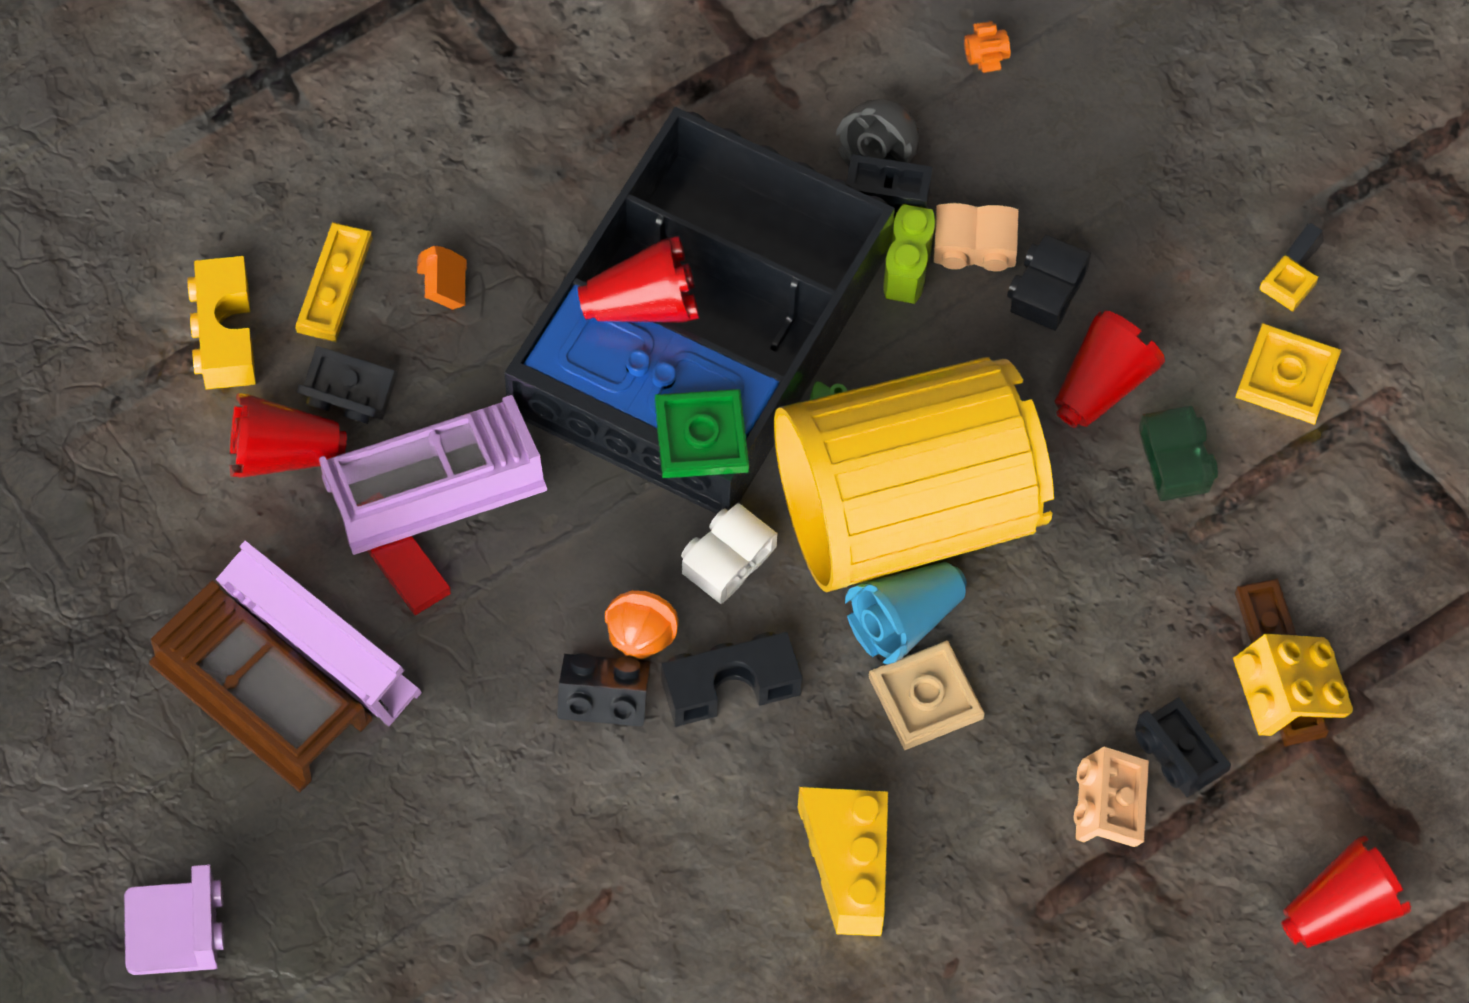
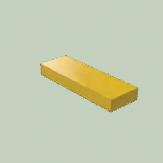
M332 222L295 325L297 333L337 342L372 241L371 231Z

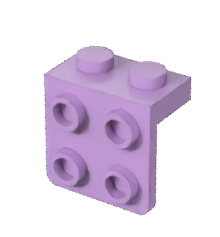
M210 865L192 866V883L131 887L125 892V964L130 974L141 975L217 969V950H224V930L222 922L216 923V908L223 907V890L221 880H214Z

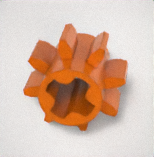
M992 21L973 24L974 34L965 35L964 37L965 54L968 64H978V69L982 70V73L1001 70L1000 61L1010 58V43L1006 30H997L996 24H993Z

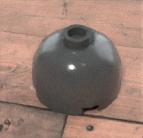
M887 99L867 100L856 106L842 119L836 131V137L840 134L841 146L838 148L839 153L848 166L850 165L851 154L911 163L919 148V130L915 119L907 109L897 102Z

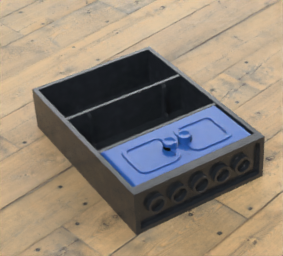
M674 107L506 369V396L513 395L524 421L715 514H718L724 508L729 511L741 501L775 444L774 416L777 408L800 402L885 260L891 246L895 208L889 206L886 201L877 196H868L853 189L843 180L831 179L816 172L806 163L794 162L785 158L769 146L757 145L744 139L738 132L732 129L718 127L706 121L698 113L686 112ZM680 236L685 260L680 261L681 265L688 263L690 265L695 288L690 289L688 295L694 294L699 319L687 322L597 321L596 318L585 319L578 296L579 286L587 285L588 279L663 239ZM740 389L749 459L748 473L662 478L654 405L655 395Z

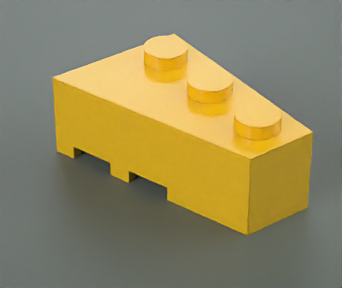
M799 787L798 811L801 820L803 819L812 856L816 861L822 889L836 934L881 936L885 903L888 792Z

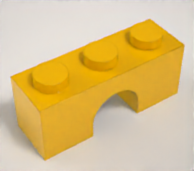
M244 256L195 260V277L187 278L190 302H197V313H190L192 338H199L200 349L192 350L195 374H203L206 389L256 385L254 352L250 329H229L221 325L227 317L233 314L250 312L248 275Z

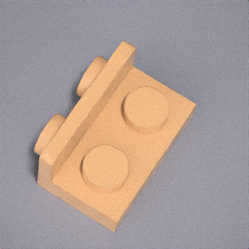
M1102 747L1081 760L1076 775L1077 782L1079 783L1078 804L1074 812L1076 840L1086 842L1095 836H1100L1133 847L1144 842L1149 760L1107 747Z

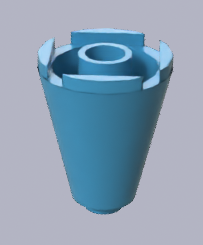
M941 562L858 583L850 588L845 596V604L851 601L853 613L847 615L849 625L856 639L869 655L874 657L880 654L886 658L882 663L887 665L895 663L902 659L965 598L966 578L958 567L952 566L947 562Z

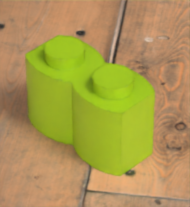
M903 204L898 210L894 219L892 244L886 256L883 283L886 299L915 304L921 297L934 236L935 216L932 209Z

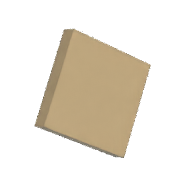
M948 640L903 657L895 663L886 664L869 671V679L904 751L984 719V711Z

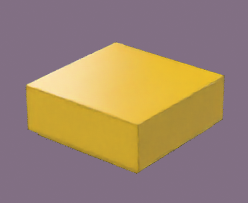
M1284 255L1261 282L1259 290L1293 312L1314 288L1318 277Z

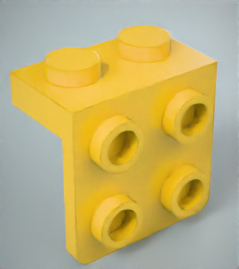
M1264 634L1233 657L1258 735L1272 736L1298 716L1345 718L1353 711L1334 651L1329 641L1324 637Z

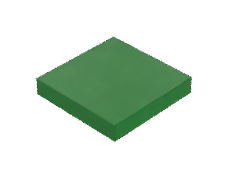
M740 389L655 395L654 405L662 478L748 473L749 459Z

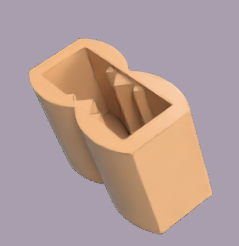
M959 203L936 205L933 262L954 270L974 264L994 272L1015 267L1019 209L999 205L975 207Z

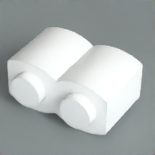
M739 503L734 505L729 511L724 508L718 512L709 526L711 531L701 539L698 537L692 539L681 555L683 558L682 574L720 604L734 594L746 578L770 556L777 546V533Z

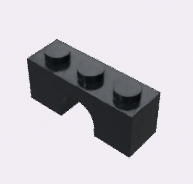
M766 632L755 636L748 642L736 645L733 643H722L714 646L708 652L696 655L682 653L673 656L668 662L661 663V682L675 727L717 717L718 698L715 690L719 685L729 680H739L747 683L754 690L759 706L800 696L802 676L788 632L780 634Z

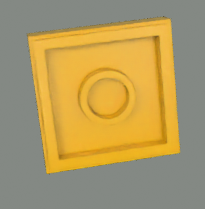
M1262 323L1235 398L1315 425L1341 349Z

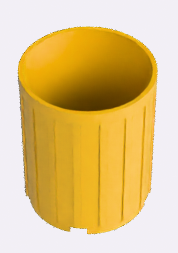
M983 357L777 408L774 416V439L786 504L807 566L814 580L824 592L845 588L852 584L1035 534L1036 527L1047 525L1051 521L1052 512L1043 513L1044 502L1054 499L1052 472L1043 430L1032 399L1022 402L1014 385L1023 383V379L1009 360L999 359L992 361L989 357Z

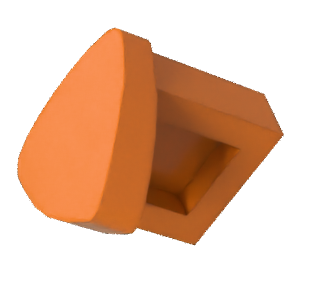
M432 246L422 251L417 259V273L425 274V298L452 310L465 306V271L467 270V260L458 253L441 246Z

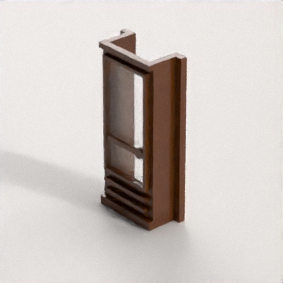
M213 580L151 638L155 656L149 661V664L298 792H301L312 781L309 765L350 724L361 732L373 720L372 716L364 710L360 703L357 704L224 593Z

